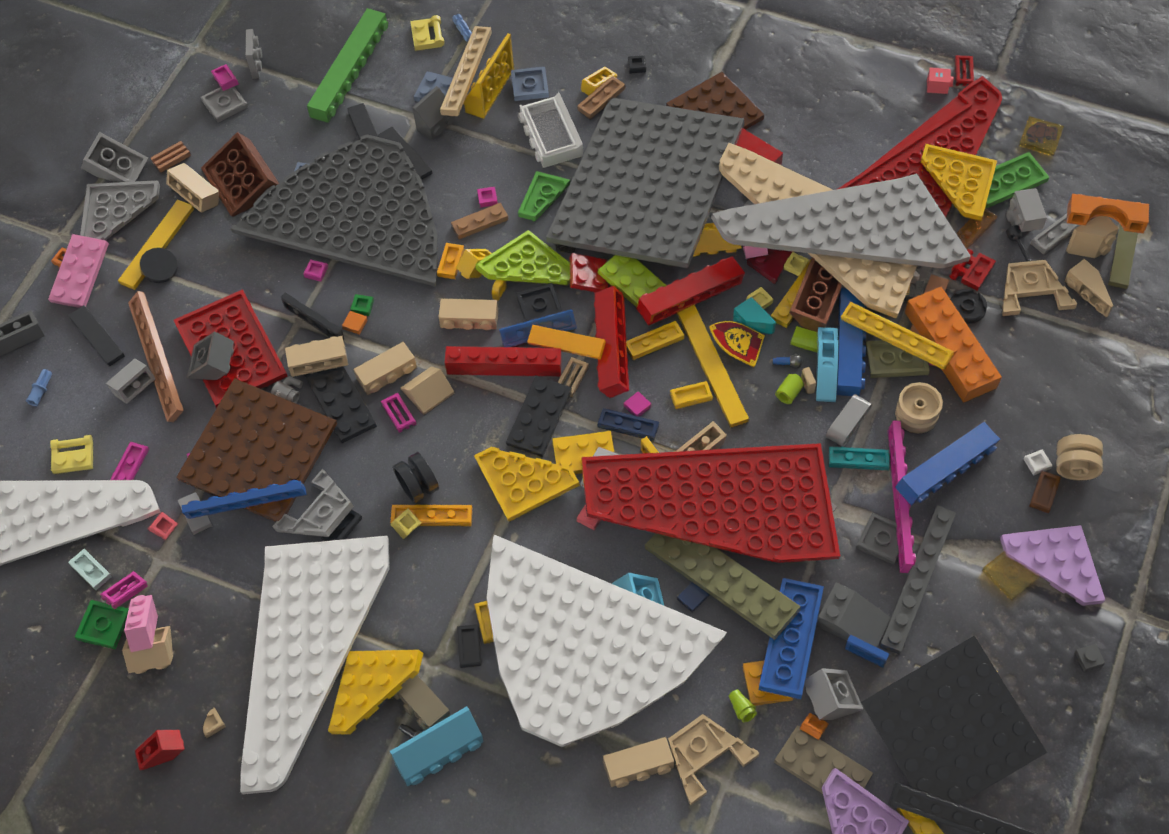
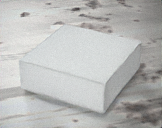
M1043 449L1024 457V461L1033 476L1041 473V471H1047L1052 468V464Z

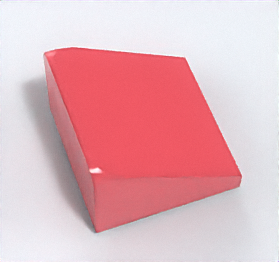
M161 512L148 527V530L166 540L178 523Z

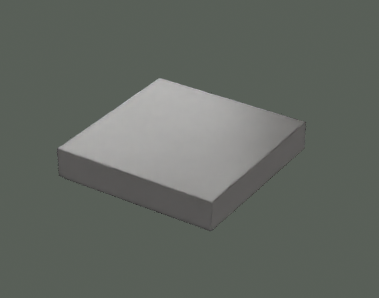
M219 87L201 97L202 102L218 123L248 108L246 101L235 87L225 91Z

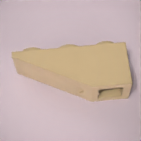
M1083 259L1068 271L1064 282L1080 294L1084 300L1094 306L1099 313L1108 317L1113 304L1101 275L1095 267Z

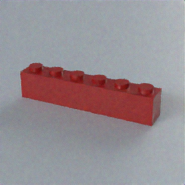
M733 256L721 259L718 263L712 266L708 265L699 272L690 273L687 277L681 280L677 279L670 285L661 286L652 293L643 294L639 298L637 310L649 326L741 284L745 272Z
M614 286L595 293L594 302L596 315L595 337L605 339L606 341L601 360L598 359V389L609 398L629 391L624 294Z
M446 346L445 368L447 375L561 377L562 352L561 348Z

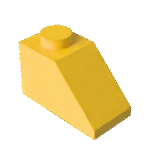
M465 249L456 269L466 279L479 278L482 274L475 269L476 263L492 253L487 249Z

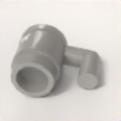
M288 376L283 382L279 381L273 386L271 394L297 403L300 393L295 391L290 385L300 389L303 382Z

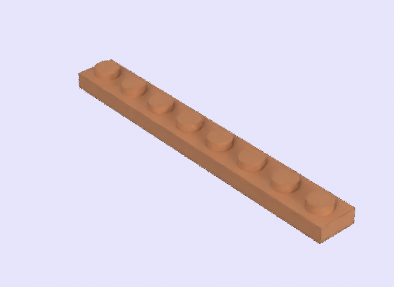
M137 291L128 304L150 371L156 378L154 383L167 422H174L183 412V407L144 292Z

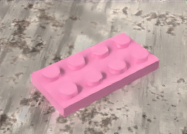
M72 234L48 298L51 303L77 308L83 305L86 307L109 245L107 240Z

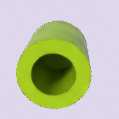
M788 374L775 392L776 397L785 404H791L804 387L802 378L797 374Z

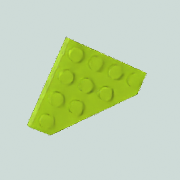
M529 230L476 263L475 266L477 271L490 280L568 285L570 283V262Z

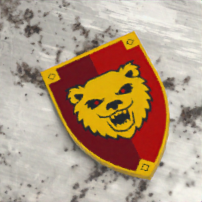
M732 321L718 322L709 326L715 341L726 353L755 367L765 335L741 323Z

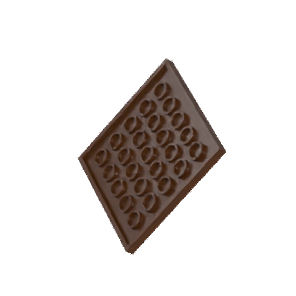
M234 378L176 478L183 483L218 497H224L233 492L244 493L252 488L263 489L271 484L283 485L291 480L301 481L304 485L335 429L337 421ZM296 497L245 507L244 509L277 522L284 514H288Z

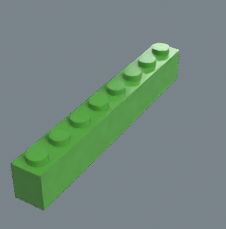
M366 9L309 101L307 108L311 118L329 123L330 119L335 116L338 106L343 103L344 96L350 91L352 83L358 78L359 72L365 66L367 58L373 53L375 45L379 43L381 35L388 28L385 13Z

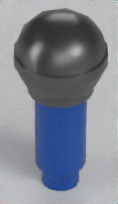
M798 354L790 357L773 358V364L799 367L803 362L802 357Z

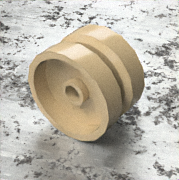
M921 382L911 383L904 387L900 393L895 412L897 421H901V427L917 434L926 433L933 429L938 422L942 410L943 400L941 394L933 386Z
M1083 434L1069 435L1060 439L1057 443L1058 458L1056 460L1058 474L1064 478L1078 481L1090 480L1101 475L1103 471V461L1101 458L1103 455L1102 442L1096 437Z

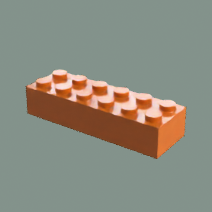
M942 286L908 300L905 314L919 334L954 351V355L942 371L963 403L998 387L1002 376Z

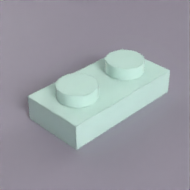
M85 549L68 562L95 590L99 589L112 577Z

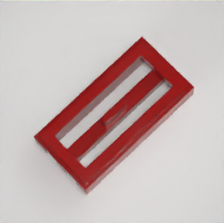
M956 55V86H959V84H963V86L974 82L973 56ZM960 60H962V79H960ZM966 60H969V79H966Z

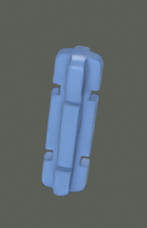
M460 14L454 15L452 17L454 24L457 25L456 27L464 40L468 42L472 32Z

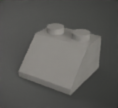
M820 669L805 679L806 693L812 701L814 712L819 720H834L863 710L847 670Z

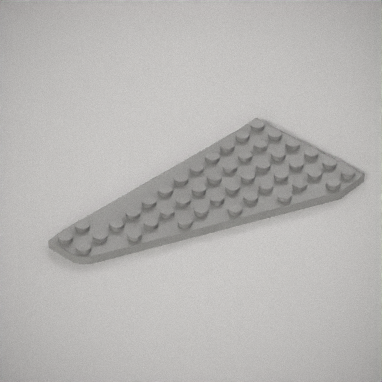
M917 174L893 180L731 208L712 213L711 217L722 238L734 245L934 268H946L967 262L971 257Z

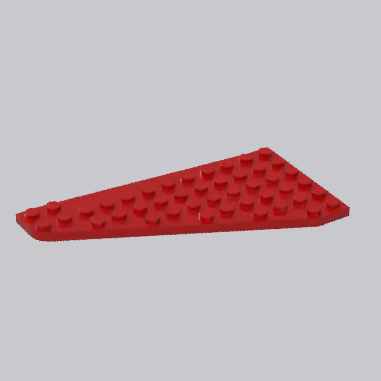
M983 76L978 78L864 172L838 189L917 174L944 216L947 217L953 203L921 163L925 145L929 144L977 155L1001 105V92Z

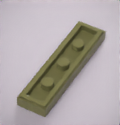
M1121 224L1118 229L1108 285L1127 289L1138 233L1124 231Z

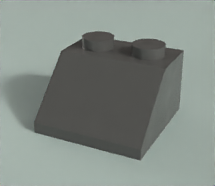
M437 86L412 107L416 130L430 140L439 136L455 120V116L441 115L440 108L445 95Z
M214 331L194 344L187 378L218 380L227 375L230 370V358L234 352V341Z

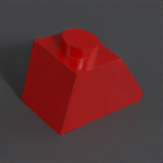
M156 730L135 750L139 770L154 767L177 757L184 750V742L181 738L180 730Z

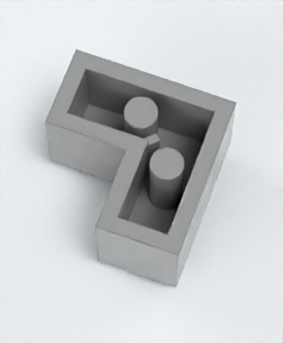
M1036 188L1015 191L1013 198L1010 200V207L1006 212L1007 220L1010 221L1011 226L1019 225L1021 232L1043 229L1047 220Z

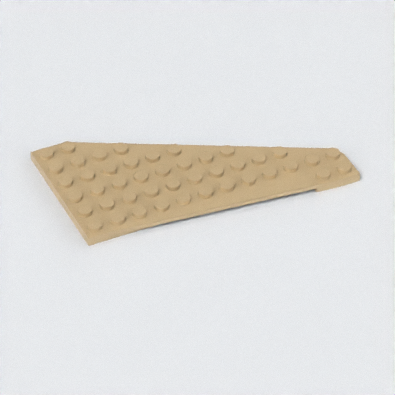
M728 143L720 159L719 170L721 174L754 204L833 190L731 143ZM808 253L867 308L897 318L917 265Z

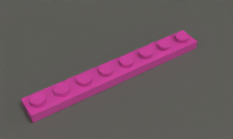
M892 421L888 429L895 522L897 524L900 573H908L916 562V555L912 551L914 545V536L911 535L912 517H909L911 505L895 488L901 478L907 474V464L904 463L906 447L903 446L904 429H901V421Z

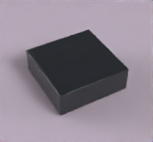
M645 55L628 57L629 74L646 72Z

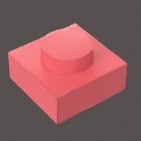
M586 504L577 517L578 523L592 530H595L601 521L587 517Z

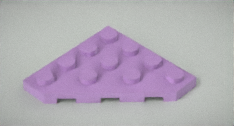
M1081 525L1004 534L1000 537L1005 557L1025 566V570L1050 582L1049 585L1063 594H1069L1082 606L1104 603L1105 597Z
M836 768L832 769L822 786L832 834H902L909 823V820Z

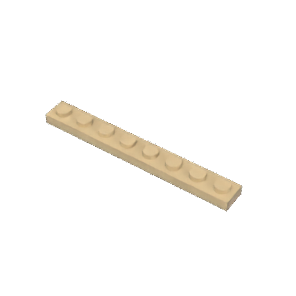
M474 27L440 108L441 115H459L492 34L491 27Z

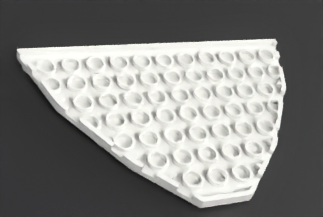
M496 535L493 537L487 605L499 673L521 729L558 746L564 747L571 742L595 735L610 727L618 726L629 717L664 697L668 692L684 684L719 642L724 639L727 633Z

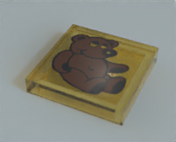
M1029 116L1019 146L1054 156L1064 126Z

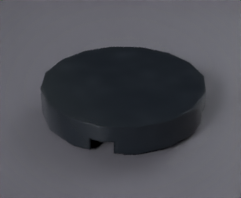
M152 248L141 256L140 271L150 282H167L177 272L176 257L167 249Z
M972 289L956 291L950 298L966 324L980 321L985 316L987 310L986 299L979 292L978 294L973 292L974 290Z

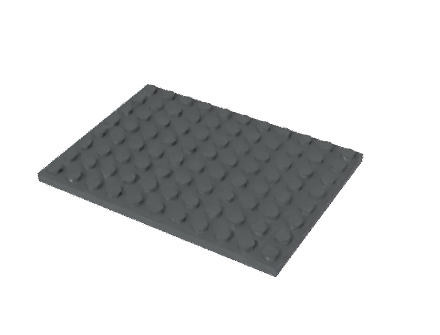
M611 98L603 111L546 236L547 242L688 268L724 178L719 170L720 159L728 143L737 144L745 124L744 118Z

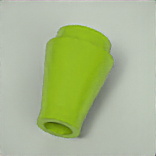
M738 689L729 694L728 697L739 720L746 723L757 715L756 706Z

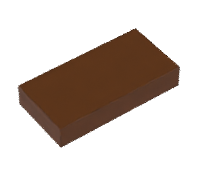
M1041 471L1029 507L1049 514L1061 477Z

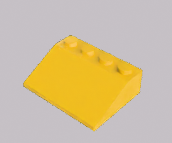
M507 33L492 57L487 60L484 70L480 71L477 81L472 84L471 90L463 103L465 113L484 119L510 78L511 70H514L511 34Z

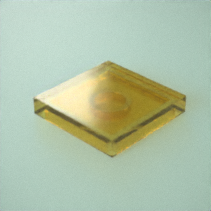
M1005 551L982 569L1010 600H1013L1040 578L1033 571L1008 557Z

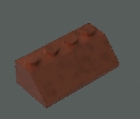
M814 257L810 261L789 313L803 328L818 332V327H826L842 284L821 266Z

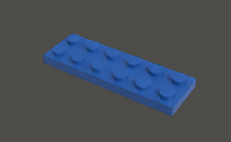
M786 578L782 579L780 592L800 605L801 611L775 640L771 637L769 638L758 690L797 699L802 698L824 586Z

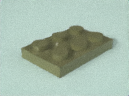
M884 340L866 341L870 378L929 374L927 361Z

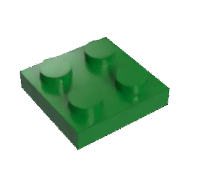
M90 600L76 632V640L116 650L125 628L129 609L120 606L113 609L111 604L108 605L107 603Z

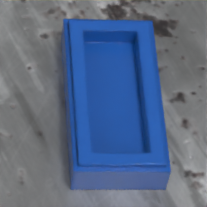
M851 634L845 646L846 650L883 668L889 657V653Z

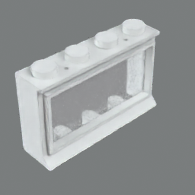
M560 93L555 97L524 106L520 105L519 121L524 123L525 135L530 137V146L532 149L535 148L536 160L541 162L543 168L583 156V143Z

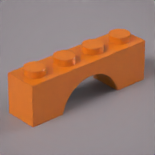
M1072 194L1067 208V223L1086 226L1094 217L1107 216L1118 221L1124 231L1144 233L1149 223V204Z

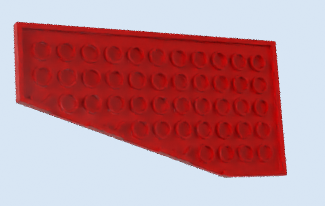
M821 443L581 457L587 517L776 563L840 558Z

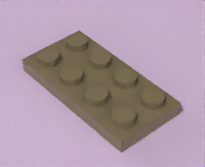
M798 725L774 760V763L822 794V786L834 768L863 788L866 787L873 775L871 771L824 741L818 740L800 730Z

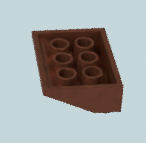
M238 132L201 167L211 185L219 191V198L232 217L252 208L256 200L268 188L279 184L252 141Z

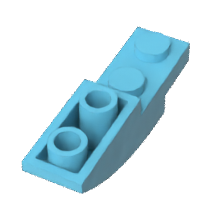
M818 327L816 401L836 402L838 328Z

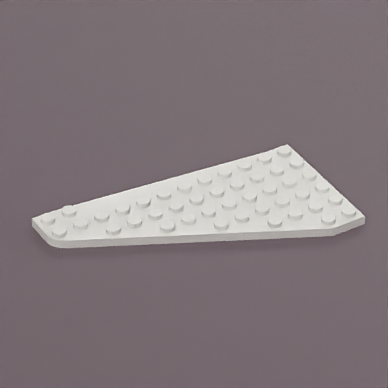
M140 480L0 481V566L118 526L124 527L161 513L154 493L147 483Z
M388 536L265 546V568L241 765L240 792L242 794L273 792L282 787L287 781L389 571Z

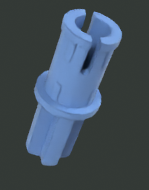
M46 369L41 371L36 383L32 384V390L26 399L28 404L38 406L42 395L47 392L46 386L52 376V372Z

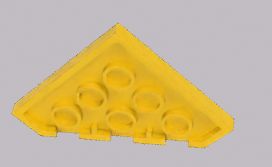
M926 144L921 163L963 217L981 221L997 160Z
M490 447L474 455L508 522L580 486L571 466H561L553 464L551 461L539 458L533 459L511 451L510 453L501 451L495 447Z
M420 650L349 651L328 732L331 734H351L357 729L355 726L363 719L367 720L379 709L378 705L386 698H392L402 689L401 685L409 678L413 679L419 673L423 652Z

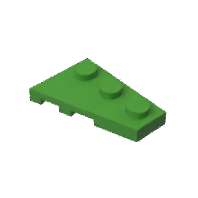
M536 171L518 211V217L536 221L570 185V180Z

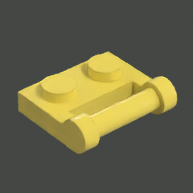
M434 15L430 19L410 21L415 51L444 46L445 42L440 28V16ZM428 27H434V40H430Z
M91 435L58 441V439L51 440V471L53 474L93 469V439ZM85 445V449L60 452L62 448Z

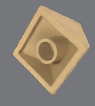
M435 367L428 368L401 387L403 393L423 415L454 394V390L442 370Z

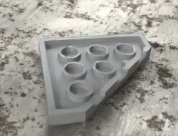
M159 181L87 184L80 236L102 240L110 238L159 199Z

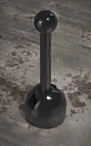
M1019 225L1008 228L1006 230L1008 238L1017 242L1026 262L1032 261L1029 259L1020 241L1022 232Z

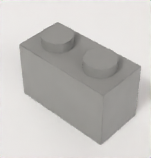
M133 359L106 384L115 397L127 404L156 378L147 365L137 359Z

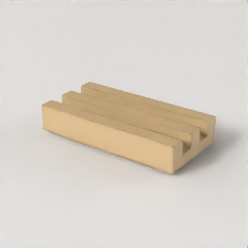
M573 357L569 360L557 382L560 384L564 383L575 363L577 365L566 383V386L570 387L580 367L583 366L571 387V397L574 396L589 368V363Z

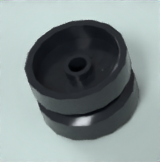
M419 452L408 457V464L400 461L392 466L399 484L414 504L424 498L423 490L429 495L439 490L434 473Z

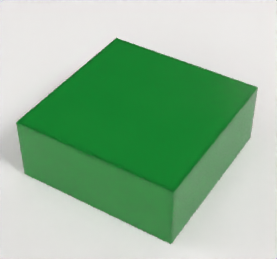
M355 294L350 310L364 316H370L374 298Z

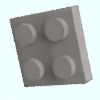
M247 29L246 59L252 79L259 78V71H262V63L260 61L262 50L258 48V36L254 35L253 29Z

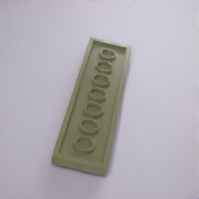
M656 533L645 544V549L774 640L801 611L800 605L714 547Z

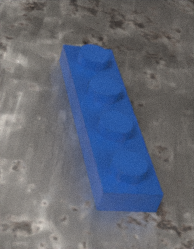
M570 309L501 328L499 332L503 347H512L528 341L532 325L561 331L577 329L573 310Z

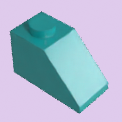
M752 297L734 308V322L741 323L759 333L773 334L775 332L776 321Z

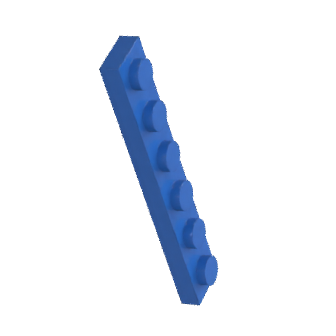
M291 480L283 485L271 484L267 488H252L244 493L233 492L224 497L213 496L205 501L194 500L182 505V513L188 519L294 498L306 495V487L301 481Z

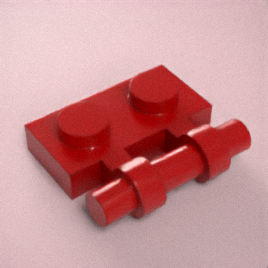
M967 249L971 256L969 261L954 265L949 277L952 280H956L958 276H962V284L978 291L995 266L996 260L981 253L974 257L972 256L973 251ZM967 264L971 265L969 269L964 268V266Z

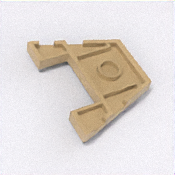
M1046 260L1008 264L1002 316L1020 314L1019 297L1054 294L1058 310L1075 309L1077 302L1075 299H1071L1068 294L1069 291L1060 284L1058 276Z
M703 714L668 738V743L690 805L707 794L706 789L694 774L723 753L730 750L743 767L759 756L757 750L750 748L741 739L735 738L726 732V729Z

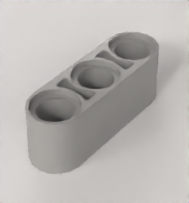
M854 394L828 429L826 438L844 447L869 413L872 403Z

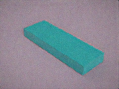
M829 447V467L889 471V450Z

